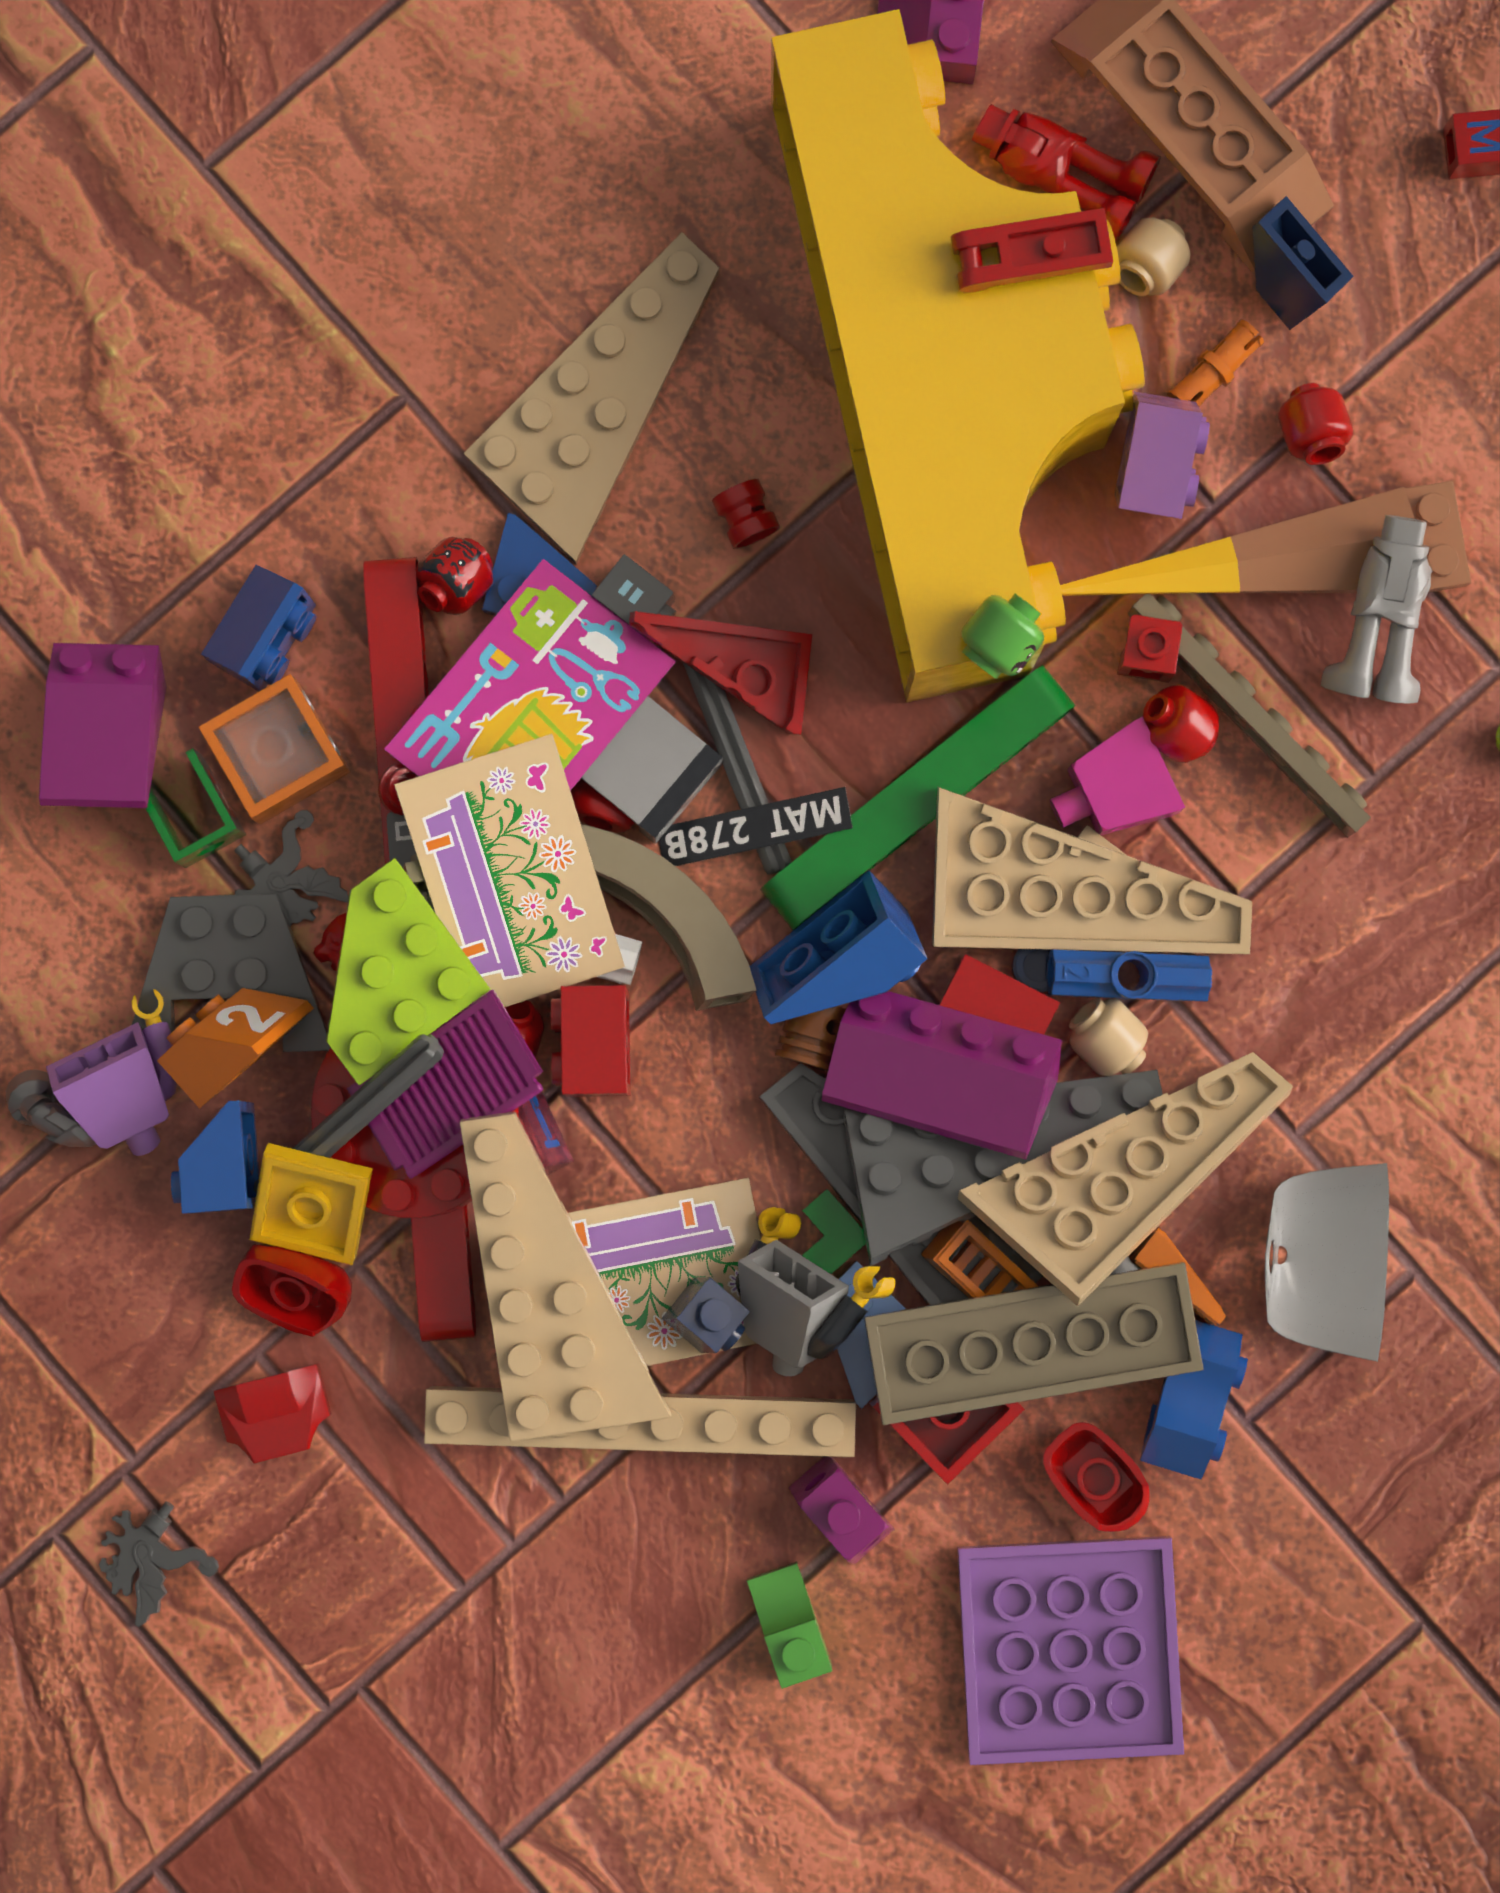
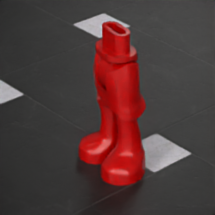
M990 104L974 132L972 141L991 150L989 158L998 161L1003 167L1004 173L1010 175L1017 182L1036 186L1047 193L1076 191L1081 211L1104 208L1106 219L1110 223L1116 243L1129 224L1136 204L1139 205L1156 172L1161 156L1151 151L1143 150L1129 161L1113 158L1088 145L1086 137L1071 132L1047 118L1023 112L1020 116L1021 112L1016 109L1008 113ZM1070 165L1103 182L1121 195H1109L1069 174Z

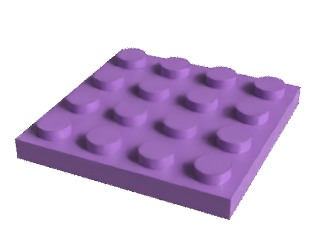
M1170 1536L957 1547L968 1758L970 1765L1184 1754L1172 1538Z

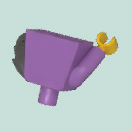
M153 989L154 995L158 1000V1007L151 1014L142 1013L137 1007L136 996H133L132 1009L138 1017L145 1020L147 1026L143 1031L137 1022L46 1066L47 1072L36 1069L26 1070L17 1074L9 1082L6 1089V1101L12 1117L21 1124L34 1126L47 1133L46 1139L68 1147H92L97 1144L99 1148L108 1149L125 1140L133 1155L140 1156L153 1151L160 1143V1137L154 1126L169 1117L165 1101L175 1094L177 1083L157 1062L173 1046L166 1039L171 1034L169 1024L162 1022L160 1017L164 1006L161 994Z

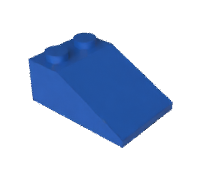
M867 870L749 967L756 986V995L763 1017L770 1024H775L885 993L898 982H904L913 977L921 964L928 958L908 910L870 870Z

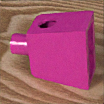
M1143 717L1134 720L1071 764L1068 768V773L1075 788L1050 799L1052 810L1062 828L1089 816L1095 831L1100 835L1168 818L1180 813L1185 808L1157 746L1150 740V732Z

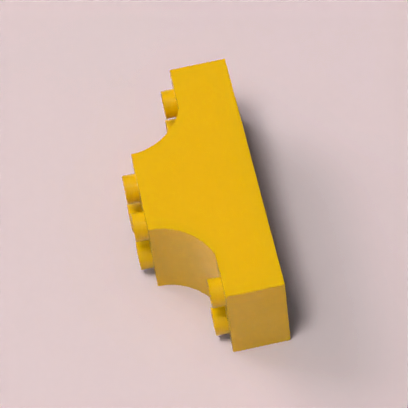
M900 9L771 37V106L904 694L908 703L1025 677L1030 674L1044 645L1057 641L1056 627L1066 624L1059 579L1052 561L1027 566L1019 533L1022 512L1032 495L1056 470L1075 458L1105 447L1119 415L1133 411L1132 390L1143 388L1145 377L1141 350L1133 325L1130 323L1108 328L1104 311L1110 308L1108 286L1120 283L1118 252L1108 220L1107 226L1114 261L1110 268L993 286L978 292H960L957 274L962 269L959 255L953 254L951 236L953 234L970 229L1081 212L1076 191L1033 193L1001 185L968 167L938 139L937 136H940V123L937 106L945 104V88L937 49L932 39L907 44ZM997 248L981 251L983 266L999 264ZM1016 593L1041 613L1035 623L1042 629L1044 641L1017 675L1010 676L1001 673L996 679L962 652L967 644L962 638L961 631L988 596L998 595L1009 601Z

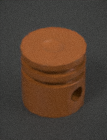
M835 1006L785 1020L782 1030L787 1033L785 1037L780 1036L778 1043L783 1044L782 1049L776 1048L775 1056L828 1072L840 1022L846 1009Z

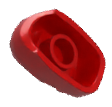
M253 1244L238 1265L233 1278L232 1293L239 1304L256 1315L287 1330L314 1337L342 1318L351 1302L352 1280L342 1267L319 1257L268 1244Z
M1086 1422L1072 1424L1046 1448L1043 1455V1464L1049 1478L1072 1509L1097 1530L1107 1532L1125 1531L1137 1524L1148 1511L1150 1502L1149 1485L1141 1470L1117 1443L1096 1426Z

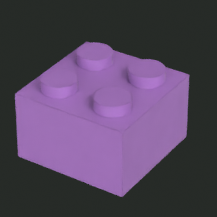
M1134 391L1133 411H1130L1114 493L1118 508L1182 519L1184 506H1194L1199 484V475H1196V469L1192 468L1195 453L1204 454L1210 423L1206 422V417L1202 416L1203 413L1196 402Z

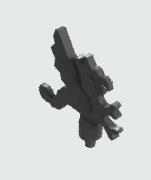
M308 810L297 812L294 819L287 822L282 830L283 853L272 864H269L256 850L250 853L242 844L234 850L243 860L239 866L255 883L251 890L238 889L235 891V895L279 894L290 927L293 923H299L303 919L314 921L316 917L311 912V909L316 910L319 907L318 902L300 897L293 889H302L308 896H325L348 903L349 898L348 892L341 888L340 877L329 875L324 867L314 870L308 865L293 872L301 861V847L296 838V829L300 827L304 830L309 828L314 822L313 814Z
M165 1501L159 1511L156 1509L151 1510L139 1528L132 1525L131 1512L128 1509L122 1511V1516L116 1515L112 1517L113 1521L121 1524L125 1529V1535H115L109 1530L105 1533L107 1539L101 1541L103 1546H108L114 1542L120 1546L121 1550L119 1555L112 1556L113 1564L108 1565L106 1558H102L99 1564L101 1571L106 1573L107 1580L112 1582L111 1593L113 1595H117L121 1589L123 1595H130L133 1591L134 1574L139 1569L140 1577L135 1583L137 1596L135 1625L138 1627L149 1621L151 1614L160 1612L161 1599L168 1593L163 1585L166 1576L160 1568L166 1570L178 1569L190 1561L197 1560L200 1562L198 1568L203 1575L210 1577L216 1574L219 1569L218 1561L213 1556H208L205 1550L192 1546L174 1551L160 1540L171 1524L168 1515L174 1508L167 1501Z

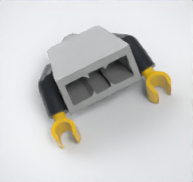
M770 1207L763 1210L759 1215L758 1225L763 1234L761 1240L755 1239L747 1256L738 1261V1274L735 1284L741 1304L750 1311L743 1320L746 1335L773 1354L772 1366L776 1373L783 1376H795L803 1371L806 1364L815 1359H824L830 1356L850 1336L868 1311L864 1306L871 1298H886L893 1293L895 1279L893 1277H884L876 1283L874 1288L873 1278L880 1270V1266L860 1268L853 1277L855 1293L852 1297L848 1296L849 1286L778 1241L779 1238L792 1239L798 1234L801 1227L800 1216L785 1213V1209Z

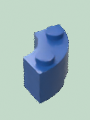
M1195 1320L1204 1370L1165 1377L1158 1404H1152L1140 1461L1202 1479L1209 1461L1218 1462L1222 1455L1227 1437V1431L1220 1429L1231 1387L1239 1389L1242 1384L1248 1359L1240 1356L1243 1334Z

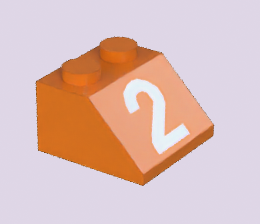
M246 988L240 989L227 1001L218 994L195 1014L200 1020L198 1024L189 1017L166 1037L173 1046L157 1062L200 1109L258 1061L308 1015L314 1007L307 1000Z

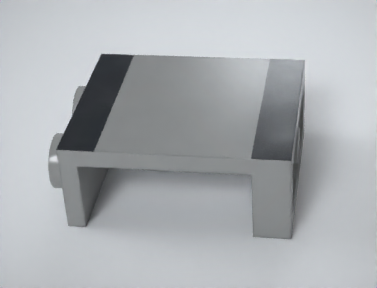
M648 696L581 779L639 826V832L656 845L722 766L723 757Z

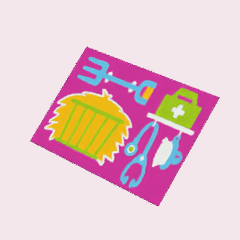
M543 559L384 750L417 776H422L553 734L571 791L676 661Z

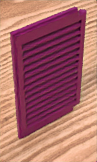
M493 989L431 1033L438 1039V1044L444 1050L442 1059L368 1123L394 1170L404 1167L406 1175L411 1179L463 1145L460 1126L461 1119L512 1112L543 1091L542 1085L536 1079L543 1071ZM368 1080L360 1086L354 1083L348 1087L347 1090L350 1095H353Z

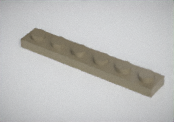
M1145 594L1128 613L1130 617L1141 615L1172 621H1180L1182 619L1180 612L1170 601L1163 596L1155 599L1151 594ZM1183 627L1177 665L1347 838L1356 833L1371 818L1363 810L1367 806L1364 798L1347 783L1340 787L1326 772L1330 766L1324 757L1309 745L1303 749L1289 735L1293 731L1289 722L1273 708L1266 712L1252 697L1256 691L1250 682L1235 670L1229 674L1215 660L1219 656L1215 647L1199 633L1192 637Z

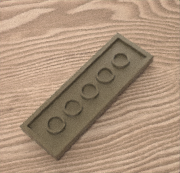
M1184 1262L1110 1274L1078 1306L1051 1284L864 1316L882 1425L1204 1370Z

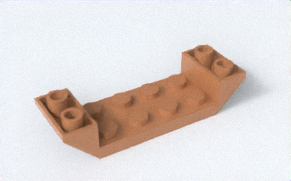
M1097 0L1052 38L1051 43L1084 81L1092 74L1099 79L1225 223L1220 236L1253 274H1255L1252 227L1280 200L1287 196L1311 226L1333 208L1334 204L1308 151L1175 0Z

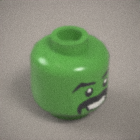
M1016 593L1009 601L998 595L988 596L961 631L962 638L967 644L962 652L996 679L1001 673L1010 676L1017 675L1043 644L1044 633L1035 623L1041 613Z

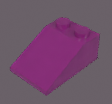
M53 643L45 692L39 787L40 806L147 808L167 688L159 645Z

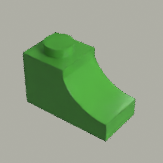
M797 1561L747 1578L764 1639L781 1689L832 1672V1663Z

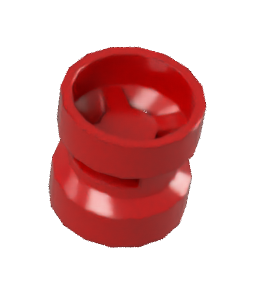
M759 479L739 483L712 499L718 516L725 518L729 525L727 536L733 549L752 545L780 529L774 512L765 508L763 502L765 492Z

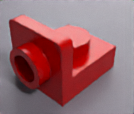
M1141 615L1131 616L1125 648L1120 654L1117 675L1169 683L1176 673L1183 629L1182 623Z

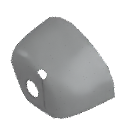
M1387 1163L1312 1171L1293 1176L1281 1182L1275 1190L1265 1251L1266 1312L1269 1325L1275 1332L1286 1339L1310 1347L1378 1362L1385 1311L1388 1258L1389 1179ZM1271 1242H1272V1243H1273V1261H1272V1268H1271V1272H1270L1269 1258H1270V1247H1271ZM1280 1246L1286 1248L1287 1259L1282 1264H1278Z

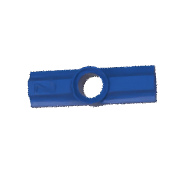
M1051 949L1047 962L1046 980L1049 996L1207 1002L1212 987V968L1209 956ZM1125 961L1133 963L1139 970V983L1132 990L1124 988L1118 980L1119 968Z

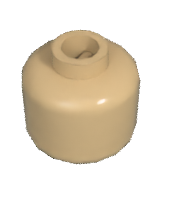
M1154 217L1142 218L1135 223L1116 246L1120 265V284L1127 291L1137 296L1162 295L1170 289L1188 266L1191 256L1182 228L1171 220H1161Z
M1100 998L1092 999L1079 1009L1070 1021L1069 1027L1072 1032L1069 1041L1072 1049L1099 1076H1111L1118 1072L1128 1074L1133 1072L1144 1061L1146 1052L1143 1048L1147 1042L1148 1031L1145 1025L1119 999H1106L1104 1001Z

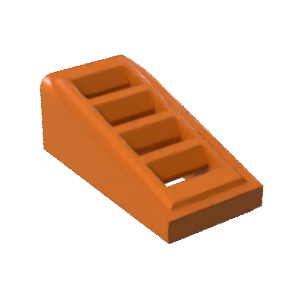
M969 1220L963 1223L958 1221L943 1228L922 1252V1256L969 1298L1001 1293L1011 1280L1018 1284L1013 1291L1039 1287ZM966 1239L968 1242L962 1247V1249L957 1253V1255L950 1261V1260H949V1257H950V1256L954 1253V1251L960 1246V1244ZM980 1251L984 1255L983 1259L966 1276L962 1271ZM997 1266L1001 1271L987 1288L982 1291L979 1285Z
M1157 1227L1130 1256V1260L1141 1269L1184 1262L1194 1313L1209 1324L1220 1325L1226 1317L1223 1309L1167 1234Z

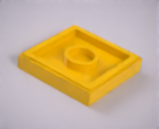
M268 1143L263 1153L249 1240L353 1265L358 1252L373 1168Z

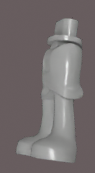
M1385 515L1381 537H1374V546L1370 547L1361 568L1356 599L1351 611V615L1355 616V623L1348 651L1342 662L1328 665L1324 669L1321 679L1322 687L1356 697L1368 698L1370 696L1381 619L1384 618L1391 622L1383 664L1374 681L1372 694L1377 699L1387 702L1418 703L1421 691L1420 682L1411 674V654L1414 631L1419 626L1421 605L1431 587L1432 568L1427 560L1430 547L1423 544L1427 525L1426 521Z

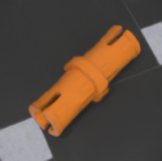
M1240 319L1236 326L1211 351L1205 349L1197 357L1198 364L1173 389L1168 391V397L1193 401L1200 407L1222 384L1226 387L1235 378L1233 373L1251 354L1264 344L1263 337L1258 335L1255 338L1254 336L1259 332L1250 323Z

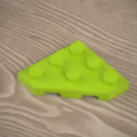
M396 858L390 860L349 891L347 915L340 948L326 1042L359 1086L382 1069L420 1034L428 1036L491 990Z

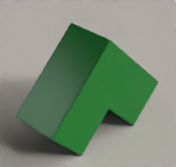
M828 1189L802 1210L824 1236L801 1256L826 1272L832 1274L866 1244L864 1230Z

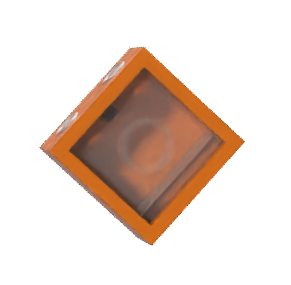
M291 674L199 726L201 733L249 816L260 825L350 773L348 766L318 717L309 698L299 682Z

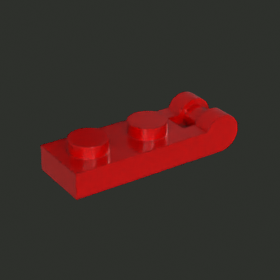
M1104 208L957 232L951 236L953 254L960 257L962 271L957 274L959 290L963 293L978 292L993 286L1110 268L1114 262ZM997 248L999 264L983 266L981 251Z

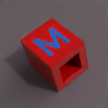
M1500 109L1452 114L1443 128L1448 179L1500 175Z

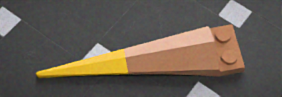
M1453 481L1409 488H1397L1060 585L1062 596L1169 593H1357L1362 565L1370 547L1374 546V537H1381L1385 515L1401 516L1427 522L1423 544L1430 547L1427 554L1428 563L1432 568L1429 592L1466 587L1471 584L1454 483Z

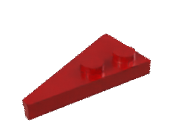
M638 611L630 612L629 626L787 734L801 735L813 634Z

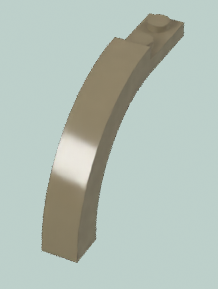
M581 825L601 890L620 899L641 914L666 941L680 963L688 981L695 1010L700 1011L746 1002L757 991L748 961L726 919L706 893L684 872L645 846L613 832ZM414 854L410 857L411 862L404 863L403 869L420 893L428 892L417 854Z

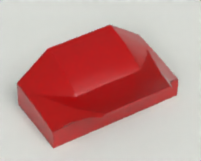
M319 1363L213 1391L226 1441L238 1445L248 1455L253 1464L310 1449L313 1436L319 1424L331 1415Z

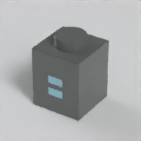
M625 554L592 594L593 598L628 625L630 612L633 611L669 616L676 614V610L671 607L675 602L674 592Z

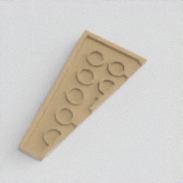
M682 232L464 452L465 458L576 565L595 524L598 522L606 506L605 503L656 404V399L663 384L677 361V356L690 329L693 328L719 275V267Z
M937 786L932 945L934 947L1250 954L1252 901Z
M1252 1052L1199 1077L1196 1083L1173 1094L1168 1095V1093H1165L1150 1100L1147 1106L1128 1115L1125 1113L1120 1114L1052 1146L1050 1152L1024 1164L1020 1162L1002 1170L1001 1175L980 1185L974 1183L959 1190L958 1200L1078 1306L1290 1095L1293 1086Z
M516 1112L461 1119V1133L510 1442L671 1418V1412L663 1396L661 1397L646 1363L623 1323L616 1305L589 1253L575 1231L571 1219L545 1173V1168Z

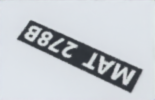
M846 788L832 789L672 824L659 840L661 856L674 866L852 829Z

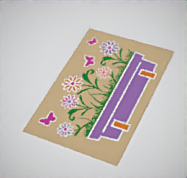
M553 734L394 784L435 913L489 988L496 992L504 1007L561 989V986H570L625 967Z
M749 1178L569 1212L568 1215L575 1231L589 1253L623 1319V1323L646 1365L650 1366L708 1354L699 1352L661 1318L690 1282L697 1277H711L741 1303L735 1284L738 1274V1261L747 1256L755 1239L761 1240ZM744 1331L739 1340L730 1349L757 1343L748 1338Z

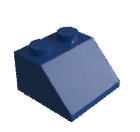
M240 1100L228 1101L178 1159L179 1171H172L171 1193L174 1204L181 1203L182 1214L255 1208L257 1194L253 1190V1186L260 1176L254 1103Z

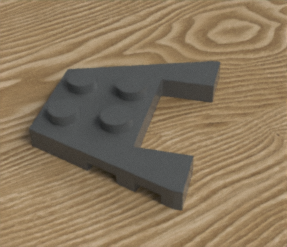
M279 894L170 897L137 1006L142 1013L151 1014L158 1007V1000L154 995L153 989L157 990L163 997L164 1006L160 1017L162 1022L169 1024L171 1033L175 1030V1000L213 999L218 994L222 998H230L242 988L307 1000L314 1009L283 1037V1052L329 1051L331 1047L326 1042L327 1029L318 1007L319 1003L308 980L299 948ZM135 1014L132 1025L138 1022L143 1031L147 1027L145 1020Z

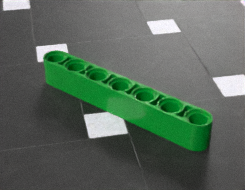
M1041 665L851 815L852 829L825 835L771 878L760 890L789 927L795 930L867 870H872L936 819L937 786L965 796L1061 720L1076 705L1045 666Z

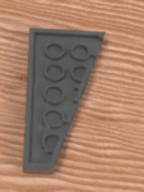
M1158 1070L1056 1083L1026 1160L852 1109L845 1110L843 1119L870 1266L887 1259L888 1254L911 1243L914 1246L931 1238L932 1233L958 1221L963 1223L975 1217L976 1215L958 1200L959 1190L974 1183L980 1185L1001 1175L1002 1170L1019 1162L1024 1164L1050 1152L1052 1146L1120 1114L1125 1113L1128 1115L1147 1106L1150 1100L1163 1095Z

